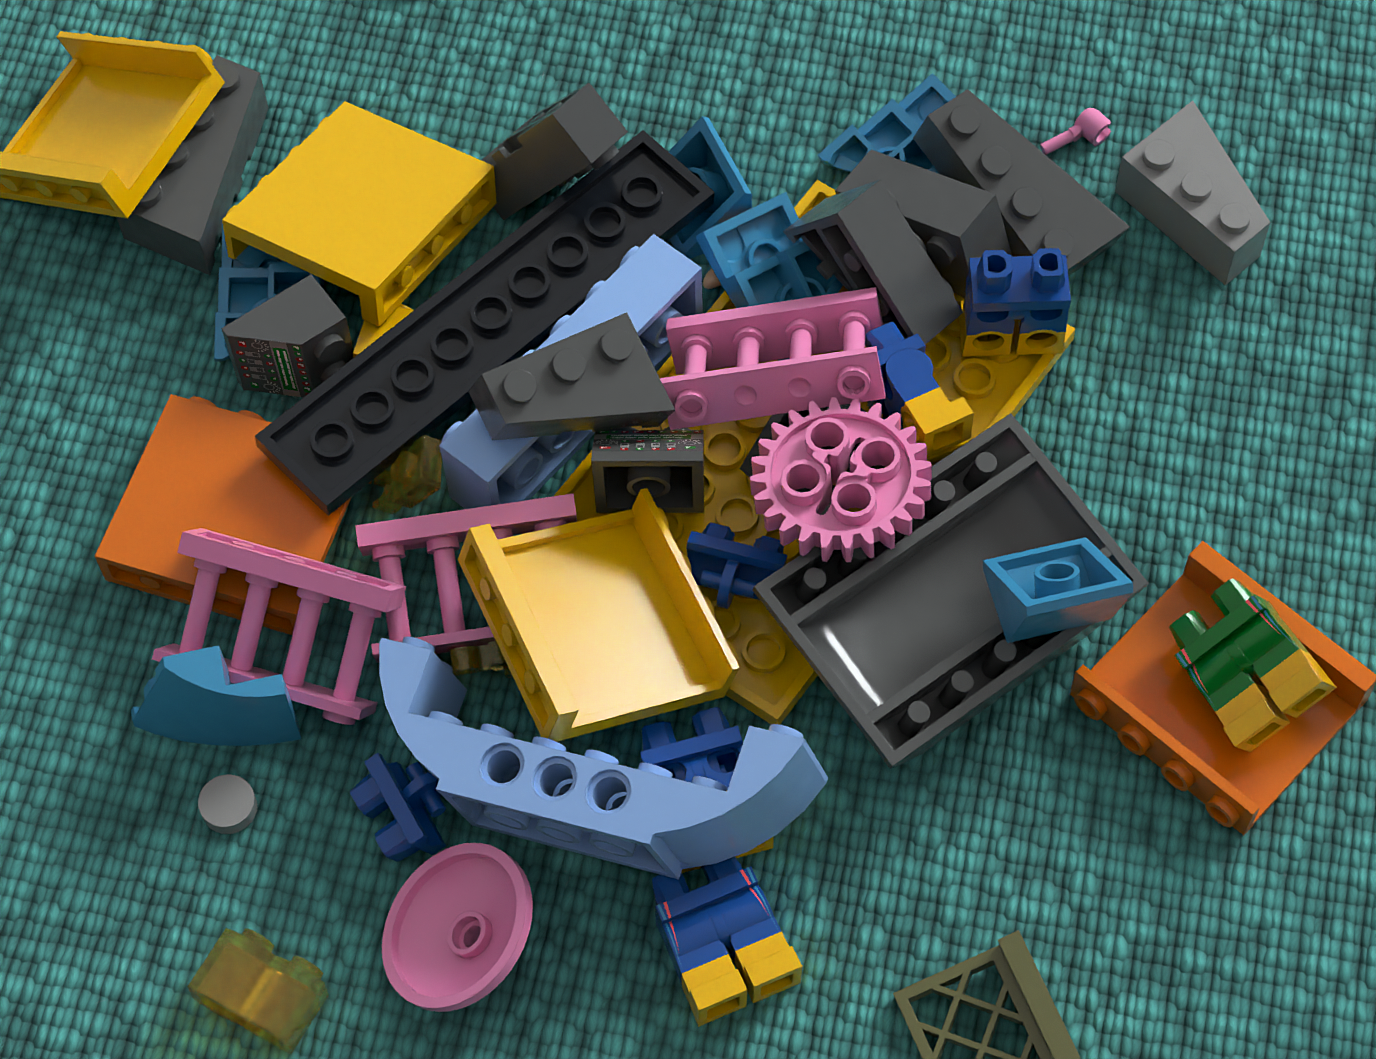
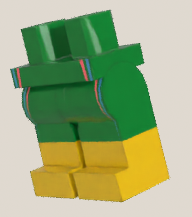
M1232 578L1216 589L1211 595V598L1225 615L1219 622L1209 628L1201 615L1192 610L1173 622L1169 628L1178 647L1181 649L1174 656L1182 667L1187 670L1193 683L1207 699L1225 726L1223 730L1236 748L1251 752L1290 723L1285 714L1297 718L1337 687L1287 624L1280 618L1271 603L1253 594L1241 582Z

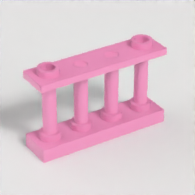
M876 287L667 319L666 333L676 375L684 374L660 378L675 408V411L668 417L670 430L788 413L791 409L796 412L809 410L810 401H814L819 408L829 407L831 397H836L840 405L850 404L853 399H859L860 402L886 399L877 346L865 348V334L883 325ZM843 350V351H840V352H833V353H827V354H820V355H813V356H811L812 354H818V353H825V352H832V351ZM790 358V359H786V360H779V361H773V362H766V363H759V364H758V362H764V361H771V360H778V359ZM736 366V367H732V368L706 371V370H710V369H717V368H724V367Z
M566 494L355 525L360 552L363 556L372 555L373 561L379 562L380 576L383 580L404 585L400 559L405 557V550L426 547L427 553L433 554L444 633L415 638L430 643L436 649L434 653L439 654L498 645L490 627L465 629L455 551L460 549L459 542L465 541L469 528L490 523L498 540L511 537L513 534L533 532L577 522L574 494ZM404 594L401 608L385 612L389 640L402 642L404 637H411ZM379 643L371 644L372 655L377 663H379Z
M203 528L182 531L177 553L195 558L194 566L199 569L181 644L173 643L154 649L152 660L160 662L162 657L202 649L220 573H226L228 567L246 572L245 581L250 583L232 659L224 658L229 671L230 683L235 684L278 675V673L254 667L253 663L271 588H277L278 583L281 582L298 587L296 595L301 597L283 671V678L291 700L322 709L323 718L347 725H353L356 719L360 720L375 713L377 702L356 696L375 618H381L382 612L401 608L406 586ZM330 597L350 602L348 610L353 612L334 690L304 681L323 603H329Z

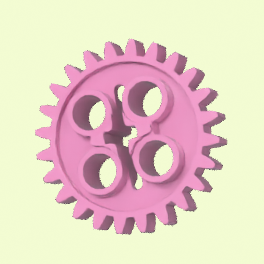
M831 397L829 410L821 411L814 401H810L808 406L809 415L804 418L792 409L788 411L789 427L773 422L771 424L772 440L760 438L758 441L759 456L752 457L751 459L753 476H750L751 495H754L756 514H764L767 532L779 529L780 544L783 546L798 538L800 555L805 556L814 546L820 547L822 561L824 562L829 560L833 550H841L846 563L851 562L853 550L860 547L869 558H873L875 542L880 541L886 547L893 549L895 548L894 531L910 536L912 534V518H924L925 501L931 499L930 481L932 480V464L927 461L926 443H916V428L911 426L901 430V414L898 412L884 420L881 414V404L878 402L868 412L861 411L859 399H853L848 409H841L837 398ZM858 443H861V444L857 447L856 451H855V450L853 451V453H852V455H851V457H850V454H851L852 450L854 449L855 445L858 444ZM826 446L835 447V448H833V449H827V450H826V449H821L822 447H826ZM850 464V472H846ZM876 465L886 466L880 469L870 468ZM832 485H836L832 493ZM802 488L812 489V490H810V491H808V492H797V491H796V490L802 489ZM831 502V505L827 512L824 515H820L825 510L826 506H829ZM855 507L863 509L858 512L846 511L849 508Z

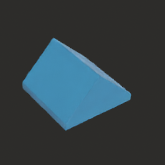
M704 116L668 151L715 192L714 204L670 239L674 249L689 259L704 254L695 237L696 235L752 208V193L710 119Z
M1086 537L982 560L983 572L1007 643L1110 620L1133 593V582Z

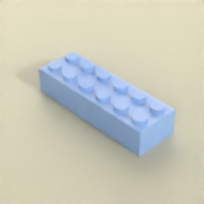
M653 234L641 247L635 246L631 248L623 257L619 268L606 281H598L589 290L584 303L571 316L565 315L561 317L553 326L549 338L536 350L627 312L657 371L671 356L666 333L667 319L703 313L702 268ZM534 350L527 351L523 356L534 352ZM476 409L464 422L458 421L447 430L439 445L449 497L464 509L530 500L595 432L592 430L562 432L560 435L492 440Z

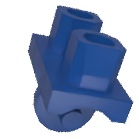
M710 522L702 533L691 531L686 549L692 575L697 585L718 590L717 607L728 609L734 594L760 600L753 592V587L785 566L787 562V555L783 554L784 546L780 544L779 539L763 535L755 540L753 546L734 542L735 533L728 526Z
M376 753L364 763L370 774L351 789L350 794L361 812L371 819L387 808H390L395 820L375 833V840L383 854L387 858L398 862L416 853L418 850L434 855L444 848L446 844L431 817H437L446 810L440 799L442 795L436 790L439 781L430 772L426 773L420 762L409 765L404 771L401 764L397 762L386 763L380 753Z

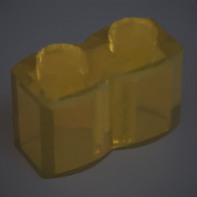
M226 928L187 986L193 999L219 1016L244 1027L262 1040L292 1054L329 996L325 982L320 980L323 972L302 957L293 956L291 961L274 955L272 953L274 945L264 936L251 929L245 928L242 934Z

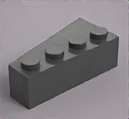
M218 55L214 58L212 65L224 80V85L128 219L116 217L124 239L208 275H211L215 263L214 253L219 239L222 240V219L229 211L234 197L237 198L243 183L241 176L246 161L251 160L269 109L260 72Z
M968 89L930 113L913 137L939 174L996 194L1012 257L1033 256L1039 249L1058 248L1062 255H1066L1068 276H1070L1111 248L1130 228L1126 222Z

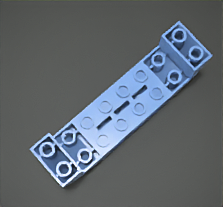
M408 636L404 637L402 642L381 638L379 642V676L384 701L398 735L414 757L439 781L436 790L472 826L679 879L682 869L719 863L746 853L777 835L806 810L828 780V776L803 738V734L793 728L780 724H771L768 730L754 726L748 727L728 790L722 783L706 777L694 776L692 783L672 778L673 774L670 771L649 763H640L638 769L619 765V761L615 757L597 750H586L584 756L566 752L565 746L544 737L536 736L533 738L532 743L514 739V735L510 731L492 724H482L480 730L462 726L463 722L457 716L467 689L452 673L453 668L441 661L434 653L435 647L426 641Z

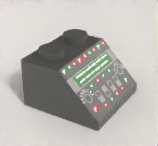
M312 274L221 328L237 381L243 390L305 397L354 358V350L346 317Z
M632 427L611 428L609 431L595 432L591 462L596 513H616L632 509L640 489L648 488L656 506L660 507L665 513H704V430H690L689 428L670 430V427L664 430H636Z

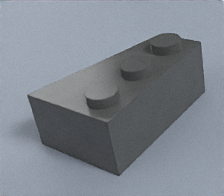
M590 83L583 85L534 114L481 159L494 166L497 203L493 208L503 220L556 186L561 188L574 177L579 179L592 168L594 170L599 169L619 152L614 144L628 131Z
M870 150L835 190L837 195L881 179L886 189L896 197L899 210L912 231L924 242L927 255L941 277L950 284L954 293L964 299L966 279L969 275V258H981L985 250H1004L1012 257L996 194L874 150Z
M881 179L825 198L783 231L793 243L802 239L822 261L816 269L826 280L834 275L848 291L876 287L883 325L894 322L904 339L918 333L924 344H926L964 313L954 298L952 287L937 271L927 255L924 242L912 231L899 210L896 197L886 189Z
M627 312L484 372L468 391L492 440L560 435L562 432L582 430L601 432L609 431L611 428L642 426V428L659 427L675 411Z

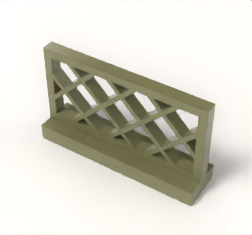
M1019 930L998 939V946L893 993L922 1059H941L947 1042L976 1052L975 1059H985L986 1056L993 1059H1030L1033 1048L1039 1059H1081ZM995 965L1003 981L996 1004L993 1005L965 995L972 975ZM960 981L956 991L946 988L947 986ZM931 993L953 1000L942 1030L918 1021L910 1003ZM1008 995L1017 1013L1004 1009ZM961 1003L992 1014L981 1044L950 1033ZM1000 1018L1024 1026L1028 1038L1020 1058L989 1047ZM924 1033L938 1038L933 1052Z

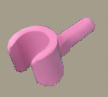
M1087 108L1078 116L1074 126L1041 143L1040 148L1047 155L1073 141H1077L1082 136L1093 146H1098L1109 137L1111 130L1108 126L1111 124V121L1099 110Z

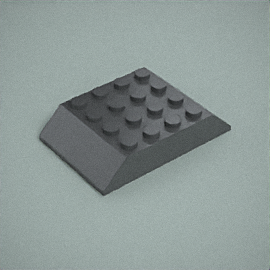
M1011 413L932 466V480L930 481L931 499L925 501V516L923 519L912 518V534L910 536L894 531L895 548L890 549L880 541L875 542L873 558H869L861 547L855 548L851 562L846 563L841 550H833L827 562L822 561L821 548L814 546L805 556L799 555L756 584L752 589L890 769L926 752L1087 637L1105 622L1101 621L1007 643L983 572L982 560L1086 537L1133 582V593L1122 606L1149 584Z

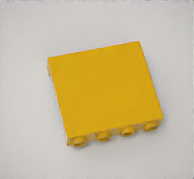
M60 31L56 37L71 55L72 60L4 151L0 152V198L128 219L225 82L212 65L213 60L211 56L196 45H180L160 41L127 39L125 37L117 38L90 33L81 34Z
M344 101L329 117H325L300 145L292 148L288 156L269 175L262 177L257 186L238 205H234L229 209L226 216L222 219L228 257L235 260L250 245L359 295L362 319L379 327L497 203L494 166Z
M648 488L640 489L632 509L497 540L490 523L469 528L457 560L541 737L558 742L722 698L727 693L740 669L737 652L733 644L725 639L715 620L711 601L707 596L702 595L692 575L691 564L687 555L679 550L669 531L667 516L660 507L656 506Z

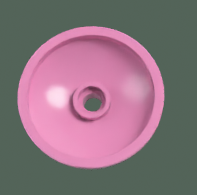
M463 843L435 854L411 874L391 905L382 937L384 969L389 982L401 997L425 1010L449 1012L467 1007L479 1001L505 979L524 949L532 922L533 901L531 888L527 876L520 865L511 856L494 846L484 843Z

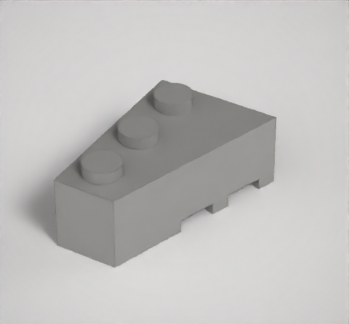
M1193 100L1122 156L1115 192L1224 285H1227L1261 256L1270 221Z

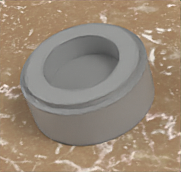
M227 774L213 778L202 788L198 798V808L204 822L210 829L221 834H233L242 831L253 821L257 812V800L252 787L245 779Z

